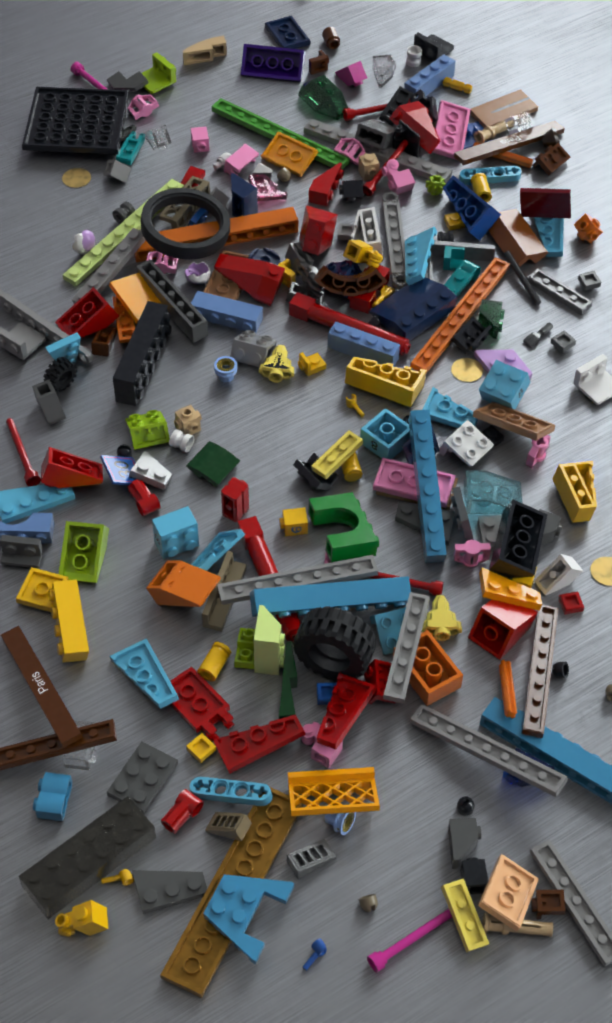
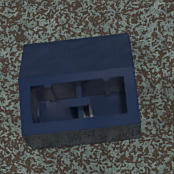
M232 173V216L240 217L258 213L257 188Z

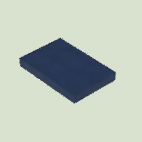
M292 15L265 23V28L281 48L298 49L310 45V39Z

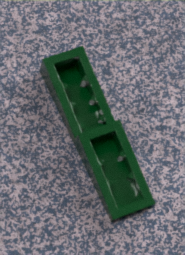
M291 642L286 643L279 719L296 715L291 688H297L298 677Z

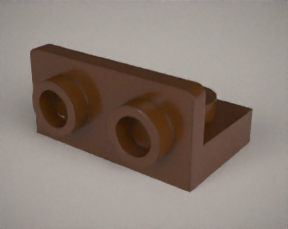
M557 143L554 147L550 145L544 151V155L540 153L535 158L536 162L532 166L535 168L537 165H540L549 176L571 157Z

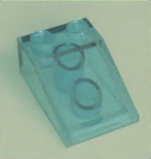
M466 470L464 492L467 514H502L512 499L523 503L521 483L519 481L486 470Z

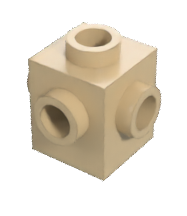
M192 405L181 408L175 412L174 425L183 434L193 435L201 431V414L198 410L195 411Z

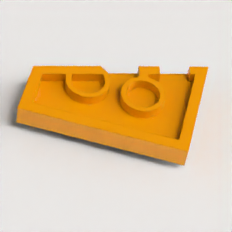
M481 568L479 576L482 597L540 611L542 606L540 592L488 569Z

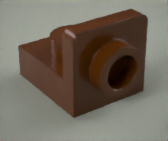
M319 50L318 57L309 59V73L311 75L328 70L329 57L322 50Z
M564 889L536 890L535 898L531 899L532 912H536L537 920H540L542 915H565Z

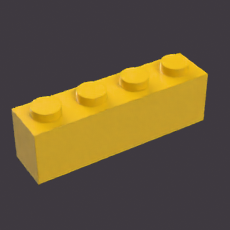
M77 580L53 581L52 589L48 590L49 601H53L51 615L52 619H56L54 635L59 638V643H57L58 656L61 655L62 663L86 661L89 647Z

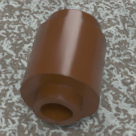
M334 27L325 28L322 32V37L326 46L330 49L338 48L340 38Z

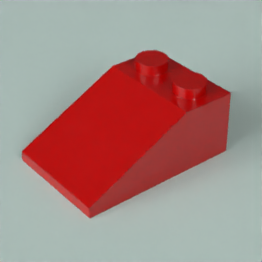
M93 287L55 323L69 336L78 332L80 337H84L107 328L119 315Z
M52 447L48 448L41 465V483L48 487L57 488L102 484L103 464Z

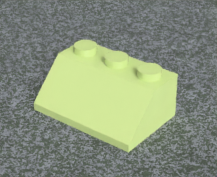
M259 605L254 635V673L279 675L280 668H284L285 634L281 633V624L263 605Z

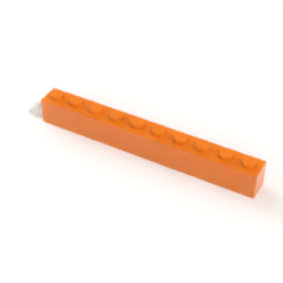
M294 207L230 218V232L224 246L297 233L299 220ZM217 221L159 231V233L176 242L199 243L212 238L218 232L219 224ZM146 240L134 253L136 263L147 261L148 253L157 251Z

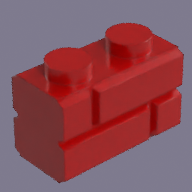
M232 477L228 485H225L221 490L222 514L224 517L237 522L249 510V487L244 480Z

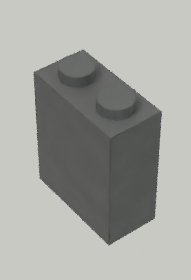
M374 119L358 124L355 139L380 149H386L394 144L395 127Z

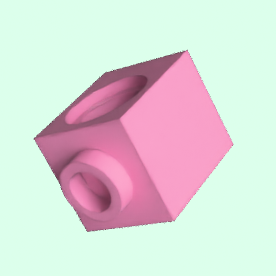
M206 126L191 128V141L194 153L209 151V137Z

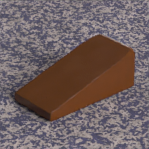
M107 327L97 331L91 343L93 355L109 356L117 333L116 327Z

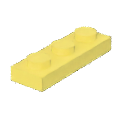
M348 430L311 466L312 471L327 479L363 445V439Z
M464 878L443 885L441 887L466 953L487 946L489 941Z

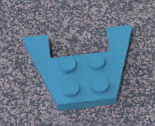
M224 874L203 916L223 936L232 941L234 946L239 951H242L252 963L256 964L265 947V943L245 934V931L264 895L286 904L294 889V883Z

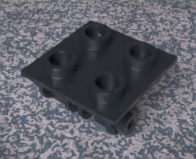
M400 119L399 125H396L394 128L393 149H397L403 140H407L408 145L404 151L418 158L420 136Z

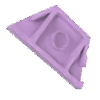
M513 349L474 351L475 358L487 373H489L495 360L527 372L529 378H532L531 370Z

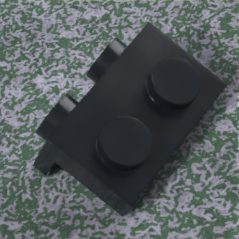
M472 317L456 333L451 341L465 354L470 350L474 352L481 345L479 341H484L490 335L488 331L492 326L489 325L485 328Z
M313 453L308 461L300 459L295 461L293 466L298 470L297 473L309 481V485L316 490L329 491L339 477L334 472L327 479H324L312 471L311 466L320 458L317 453Z

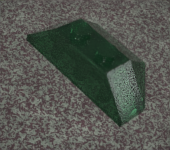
M325 75L302 84L298 96L316 113L333 117L335 120L343 118V109L348 108L342 91Z

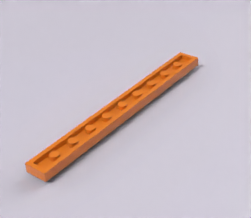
M496 257L492 260L410 364L412 369L417 371L424 369L427 372L431 369L452 342L451 339L468 322L508 271L510 263Z

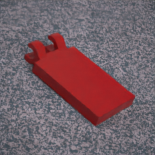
M192 666L170 681L179 697V700L170 705L196 733L203 730L206 737L212 742V737L218 736L215 733L217 729L214 726L218 721L221 720L226 729H230L235 725L232 722L233 716L228 712L230 705Z

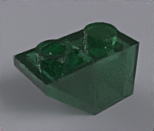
M482 299L478 322L485 328L491 325L492 328L488 332L493 339H497V334L502 331L503 322H500V320L504 319L505 310L502 309L503 302Z

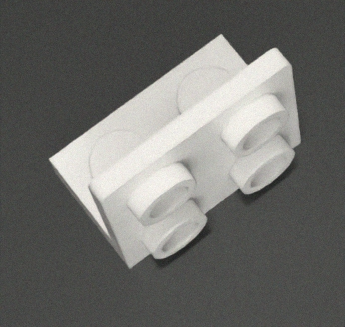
M604 354L577 368L573 384L596 405L612 397V376L606 371L608 357Z
M467 420L444 441L439 453L444 456L448 451L450 453L454 452L463 462L472 467L494 444Z

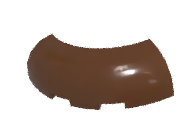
M323 265L314 277V280L326 290L344 296H358L370 293L387 282L373 266L359 274L347 276L336 274Z

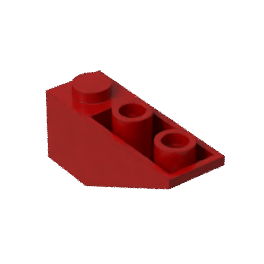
M338 163L313 180L309 188L308 202L328 206L329 201L333 200L334 191L338 189L339 180H342L344 175L342 163Z

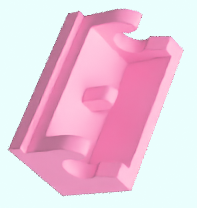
M245 143L225 160L223 171L230 175L234 173L238 176L237 173H240L246 165L256 161L255 158L259 156V153Z

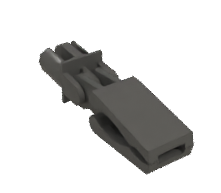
M290 243L285 255V259L291 260L290 268L297 276H302L303 287H308L316 297H321L324 294L325 288L314 280L318 272L317 268L312 265L314 260L302 250L298 243Z

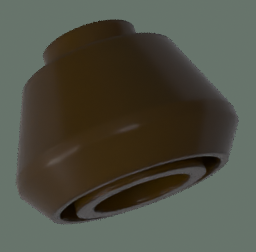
M551 128L544 134L545 137L542 138L544 147H549L550 145L554 147L557 143L560 144L556 129Z

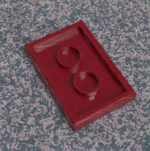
M520 188L521 215L523 217L571 219V189Z

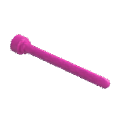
M74 62L70 70L76 76H82L97 89H107L89 75L81 63Z
M448 908L385 951H375L368 955L367 961L373 971L377 973L385 968L388 959L452 918L450 909Z

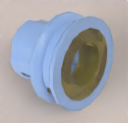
M222 356L214 363V371L220 381L230 382L234 379V375L237 373V362L234 358Z
M356 812L326 814L325 822L332 825L335 832L346 835L354 824Z

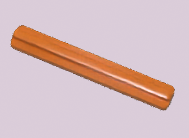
M475 142V143L473 144V146H476V145H479V144H482V143ZM508 151L491 156L527 168H531L533 165V159Z
M501 660L499 670L504 714L507 718L511 717L513 719L515 714H517L511 662Z

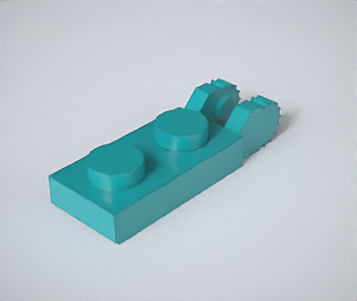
M132 131L119 150L116 160L123 164L132 165L144 144L145 134L141 133L138 139H136V132Z

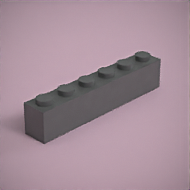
M151 259L136 266L137 273L141 274L160 302L168 305L171 319L193 343L208 336L207 320Z

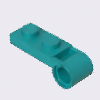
M465 259L444 285L458 298L471 280L477 279L481 267Z

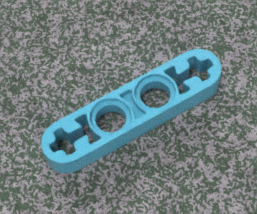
M518 166L463 169L459 175V180L465 185H472L471 177L476 173H484L488 183L514 182L520 180L521 168Z
M196 777L190 783L191 792L203 800L266 806L273 798L270 787L264 783L209 777ZM218 787H226V791L224 793H215ZM239 789L247 790L243 796H237L236 792ZM262 792H265V793H266V794L262 795L261 798H259L258 795H261Z

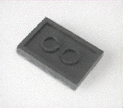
M141 741L108 789L107 796L144 815L178 765V760Z

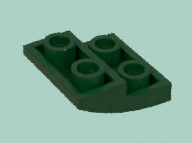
M209 441L186 467L199 478L203 476L212 485L217 487L241 460L223 447Z

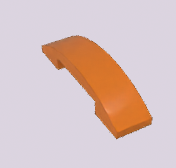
M113 296L114 310L119 315L116 319L119 342H129L135 330L134 320L117 296Z

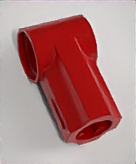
M137 479L131 482L128 486V491L136 501V506L142 516L161 509L157 496L154 493H150L142 480Z
M184 789L176 798L175 805L161 819V824L170 833L176 834L190 817H195L201 811L204 801L189 790Z

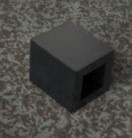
M472 857L462 861L460 869L461 878H464L470 895L482 894L488 883L485 859Z

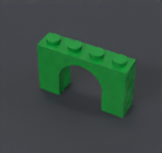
M353 492L309 499L308 515L313 525L339 522L347 524L354 529L345 533L327 535L325 551L331 563L369 555L376 556L379 538L375 536L372 524L368 523L366 513L362 511L360 502L355 498Z

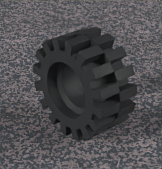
M59 357L57 361H52L53 364H49V369L45 370L46 374L43 376L44 381L50 380L56 392H61L62 389L65 390L66 386L69 387L71 385L70 382H74L73 378L77 376L76 373L78 372L77 367L64 357Z

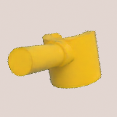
M351 394L352 399L346 397V406L354 408L363 417L365 414L357 405L356 395Z
M128 869L121 870L115 876L101 878L102 884L120 880L123 886L134 883L133 875Z

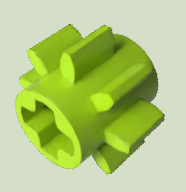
M439 175L430 176L429 180L426 181L427 192L435 196L442 194L443 187L446 185L444 178Z

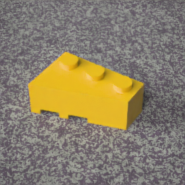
M593 461L559 464L552 478L572 523L590 521L597 507L596 491L593 484L594 474L592 473Z

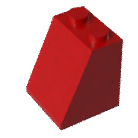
M311 206L305 207L299 237L303 251L319 255L331 247L338 214Z
M490 600L481 607L468 638L501 660L531 628L538 612L534 609Z

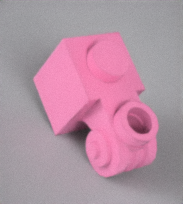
M390 159L386 166L382 167L383 176H387L389 180V189L397 194L411 191L415 180L410 170L397 171L399 162L395 159Z
M317 722L304 725L303 729L306 735L301 737V741L305 745L315 743L311 748V759L330 768L342 751L343 741L336 750L317 743V735L321 725Z

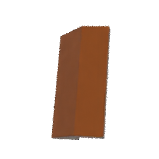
M517 208L499 212L501 214L500 217L488 230L504 253L510 251L519 267L529 259L536 264L549 253Z

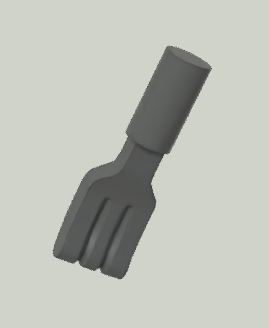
M547 323L537 333L532 332L523 342L532 348L540 341L541 336L553 328V325Z

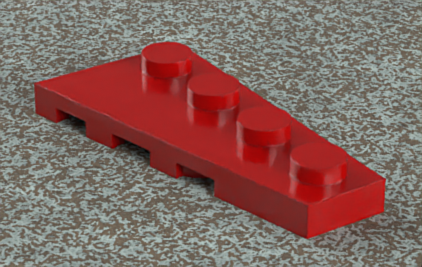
M292 715L270 721L268 725L260 727L255 725L246 731L238 732L237 730L230 732L227 736H215L212 739L229 774L301 738L306 733L297 716Z

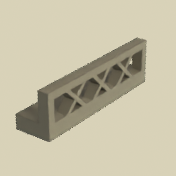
M194 176L183 187L210 194V182ZM193 183L200 184L199 186L192 187ZM176 204L169 205L159 215V218L171 223L172 229L184 227L200 207L183 204L179 207H175ZM175 213L173 218L167 216V214Z
M227 551L218 573L221 579L217 584L242 580L247 564L234 561L232 551ZM217 585L209 595L202 613L203 627L222 632L233 603L221 605Z

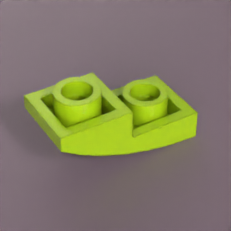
M240 628L234 661L235 668L254 669L255 629Z

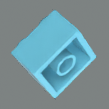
M495 360L480 386L479 392L483 400L516 409L531 382L527 372Z
M385 408L361 428L360 438L363 439V445L380 458L393 459L403 450L402 446L410 440L409 424Z
M188 506L152 519L154 542L163 559L174 557L179 553L193 550L199 546L198 523Z

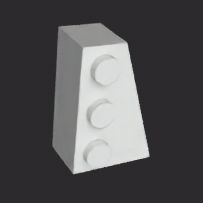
M375 207L358 210L351 240H361L372 246L373 251L376 250L383 256Z

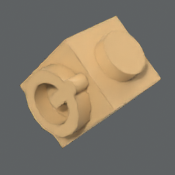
M364 153V155L359 156L358 171L363 181L372 180L379 171L380 163L375 153Z

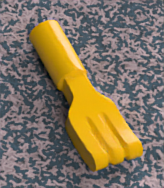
M385 285L381 289L380 296L372 304V308L390 297L395 289Z

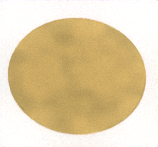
M83 168L70 169L62 176L63 183L72 188L83 187L91 180V174Z
M461 358L453 363L451 371L457 379L464 382H473L482 376L483 367L474 359Z
M600 557L592 563L590 568L591 574L597 582L612 586V557Z

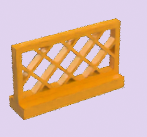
M374 767L288 772L291 816L380 811ZM353 793H356V794H358V795H360V796L356 799V798L352 797L351 795H352ZM334 794L338 796V798L333 800L329 798V796ZM312 795L317 799L310 801L307 798ZM368 799L374 803H363V801ZM344 800H346V801H348L350 804H349V805H343V804H341V802H343ZM321 802H325V803H327V804H329V805H327V806H320L319 804H320ZM300 803L306 805V807L295 808Z

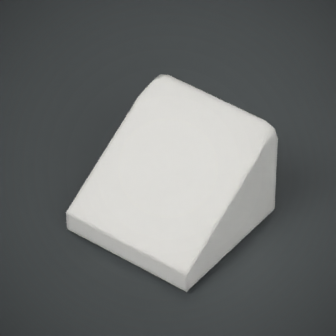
M258 163L253 176H272L273 170L262 163Z

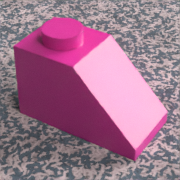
M361 61L335 72L347 86L353 84L355 87L363 84L362 80L367 79Z

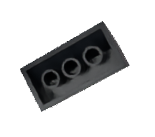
M512 499L502 513L489 570L508 579L533 577L536 571L548 514Z

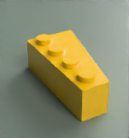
M353 357L346 367L345 383L411 407L424 387L427 370L420 369V371L411 370L412 367L404 366L403 369L393 367L391 363L377 364L375 360Z

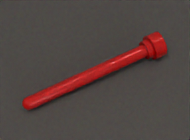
M387 104L357 110L345 108L343 109V118L345 121H350L355 116L380 112L385 109Z
M407 140L402 141L382 167L386 166L390 159L396 160L408 145ZM382 168L371 181L365 182L363 185V193L365 195L372 196L376 191V184L383 177Z
M8 418L6 423L26 472L24 476L27 486H36L41 482L39 473L32 469L12 418Z
M378 572V575L368 578L382 579L400 576ZM409 579L410 587L427 590L429 593H432V596L442 595L444 585L442 581L436 580L435 582L431 581V583Z

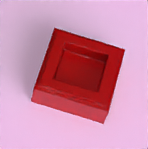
M578 591L559 595L558 599L564 615L584 611V605Z

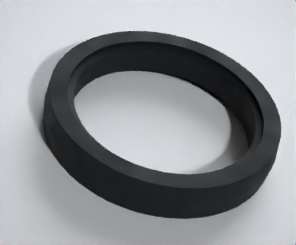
M173 188L153 195L145 203L141 214V231L148 244L162 254L178 259H201L215 254L226 244L230 232V216L225 206L208 193L190 188ZM173 204H189L210 212L216 218L219 230L212 238L206 241L180 243L161 235L154 228L152 217L163 207Z

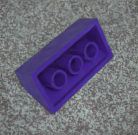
M244 44L241 75L301 81L306 52L300 49Z

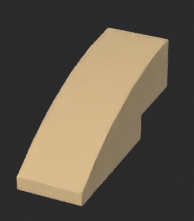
M224 35L200 41L183 50V64L213 61V57L227 55Z

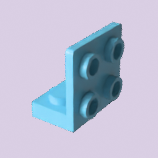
M406 607L369 616L371 624H376L384 655L393 653L394 647L397 645Z

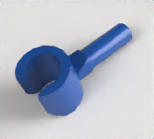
M320 938L311 945L315 952L302 967L306 971L318 957L323 956L327 951L325 943Z

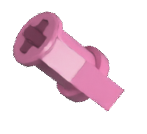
M151 94L136 95L127 109L131 116L137 120L140 117H148L154 109L159 107V104Z
M341 138L334 148V151L350 158V163L352 162L359 166V156L366 153L361 142L355 138ZM349 143L346 149L342 151L341 149L344 144ZM361 148L362 151L358 157L354 158L356 152Z
M159 251L148 253L147 261L157 257L155 264L164 274H176L178 258L165 254L162 257L163 254ZM168 260L172 261V266L168 265Z
M546 435L537 441L532 440L533 446L527 456V466L533 468L537 462L545 459V451L549 447L551 436Z
M468 540L465 544H455L454 561L460 562L467 567H475L479 563L489 560L490 543Z

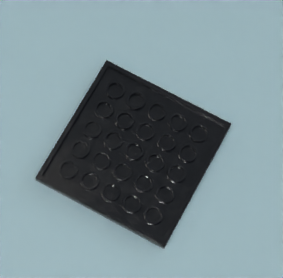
M36 87L22 143V150L119 154L129 91Z

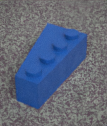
M454 175L443 187L446 195L455 206V210L467 226L469 233L478 240H481L501 214Z

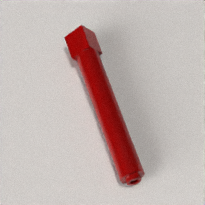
M297 292L289 302V315L308 322L310 319L332 328L336 321L400 344L399 355L401 356L405 353L407 354L410 350L411 344H409V339L317 304L316 299Z
M253 516L237 521L238 529H241L246 534L241 538L245 550L249 552L258 576L279 573L265 543L264 533L257 517ZM291 613V616L279 618L276 615L278 622L281 624L282 632L285 634V639L293 642L301 624L297 613Z

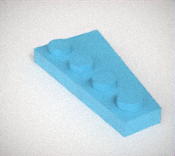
M533 217L540 240L549 252L546 257H563L564 218Z
M435 227L405 240V279L409 286L423 280L428 267L427 259L431 256L430 248L435 242L433 237L437 235Z
M44 484L0 491L1 521L7 524L32 515V513H38L76 499L71 487L57 488L48 487Z
M147 638L110 656L111 661L160 709L179 700L174 687Z

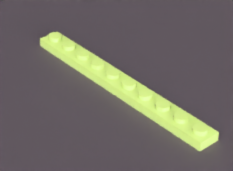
M171 179L155 194L168 189L183 188L184 185ZM145 203L63 274V279L77 287L109 257L133 228L141 230V214ZM163 207V208H161L160 210H158V211L153 215L152 219H153L157 214H159L165 207Z

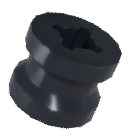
M447 231V233L438 232L437 240L454 242L453 231Z

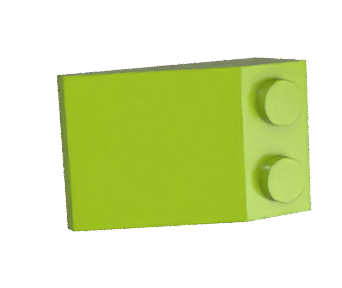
M66 521L59 575L67 576L69 580L97 583L107 549L109 528L103 524Z

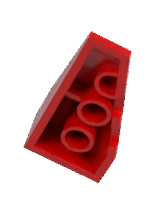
M419 101L398 106L389 119L395 125H399V120L401 119L413 131L418 133L420 136V146L431 154L441 141L436 129L433 127L432 118L429 117L428 108Z
M220 253L214 265L215 270L228 280L234 281L241 290L248 292L254 300L269 306L272 305L285 273V268L270 262Z

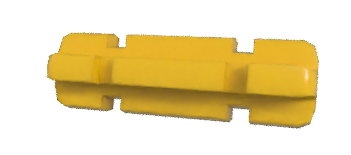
M445 77L443 80V86L445 87L450 86V88L461 92L463 90L467 94H470L472 91V85L470 84L465 85L464 82L454 79L452 81L448 77Z

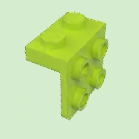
M158 52L152 54L153 67L142 72L149 82L144 88L151 94L176 82V67Z

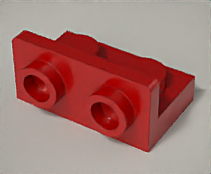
M374 659L369 664L364 677L366 682L376 685V692L368 704H372L376 700L396 703L383 699L392 663Z

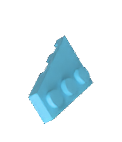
M76 332L45 348L54 360L57 361V358L64 357L75 364L81 337Z
M434 387L422 409H430L432 421L459 428L467 420L474 426L478 422V419L473 417L472 410L462 404L454 403L451 401V397L443 396Z
M241 529L219 532L191 565L208 571L216 561L246 534Z

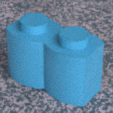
M45 772L43 779L40 778L38 783V791L40 793L33 802V811L36 812L37 818L57 821L64 820L72 789L71 775Z

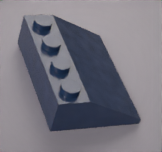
M424 277L423 280L410 286L408 284L372 308L369 313L372 316L375 315L380 323L391 333L409 339L410 342L452 312L456 307L457 296L445 285Z

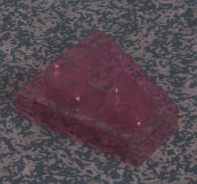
M265 174L249 175V183L257 188L258 201L287 200V192H281L278 189V185Z

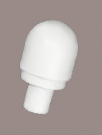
M225 152L220 155L216 160L217 163L213 165L214 169L224 168L225 160L231 154Z

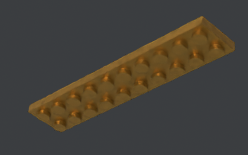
M271 787L272 801L266 806L253 805L248 814V818L252 822L242 841L234 839L160 974L161 979L200 998L206 992L232 942L226 936H223L203 916L224 874L265 879L298 817L291 816L289 795ZM262 792V794L259 795V798H261L262 795H264V794H266V793H265V792ZM300 803L295 808H302L303 804Z

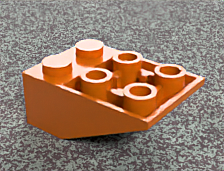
M167 560L146 589L157 605L201 607L209 594L216 588L221 577L181 560Z

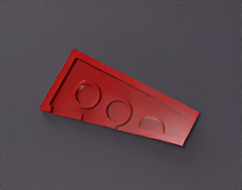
M339 673L337 684L332 691L331 701L327 706L326 716L323 717L317 735V743L336 750L375 694L376 685Z

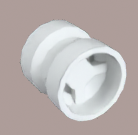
M412 45L407 48L406 64L408 66L418 67L421 64V47Z
M175 429L170 437L169 445L173 448L178 447L181 451L188 453L193 446L194 436L190 434L185 435L181 430Z

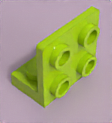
M150 410L147 414H132L129 418H125V422L130 430L134 450L169 442L167 422L161 411Z

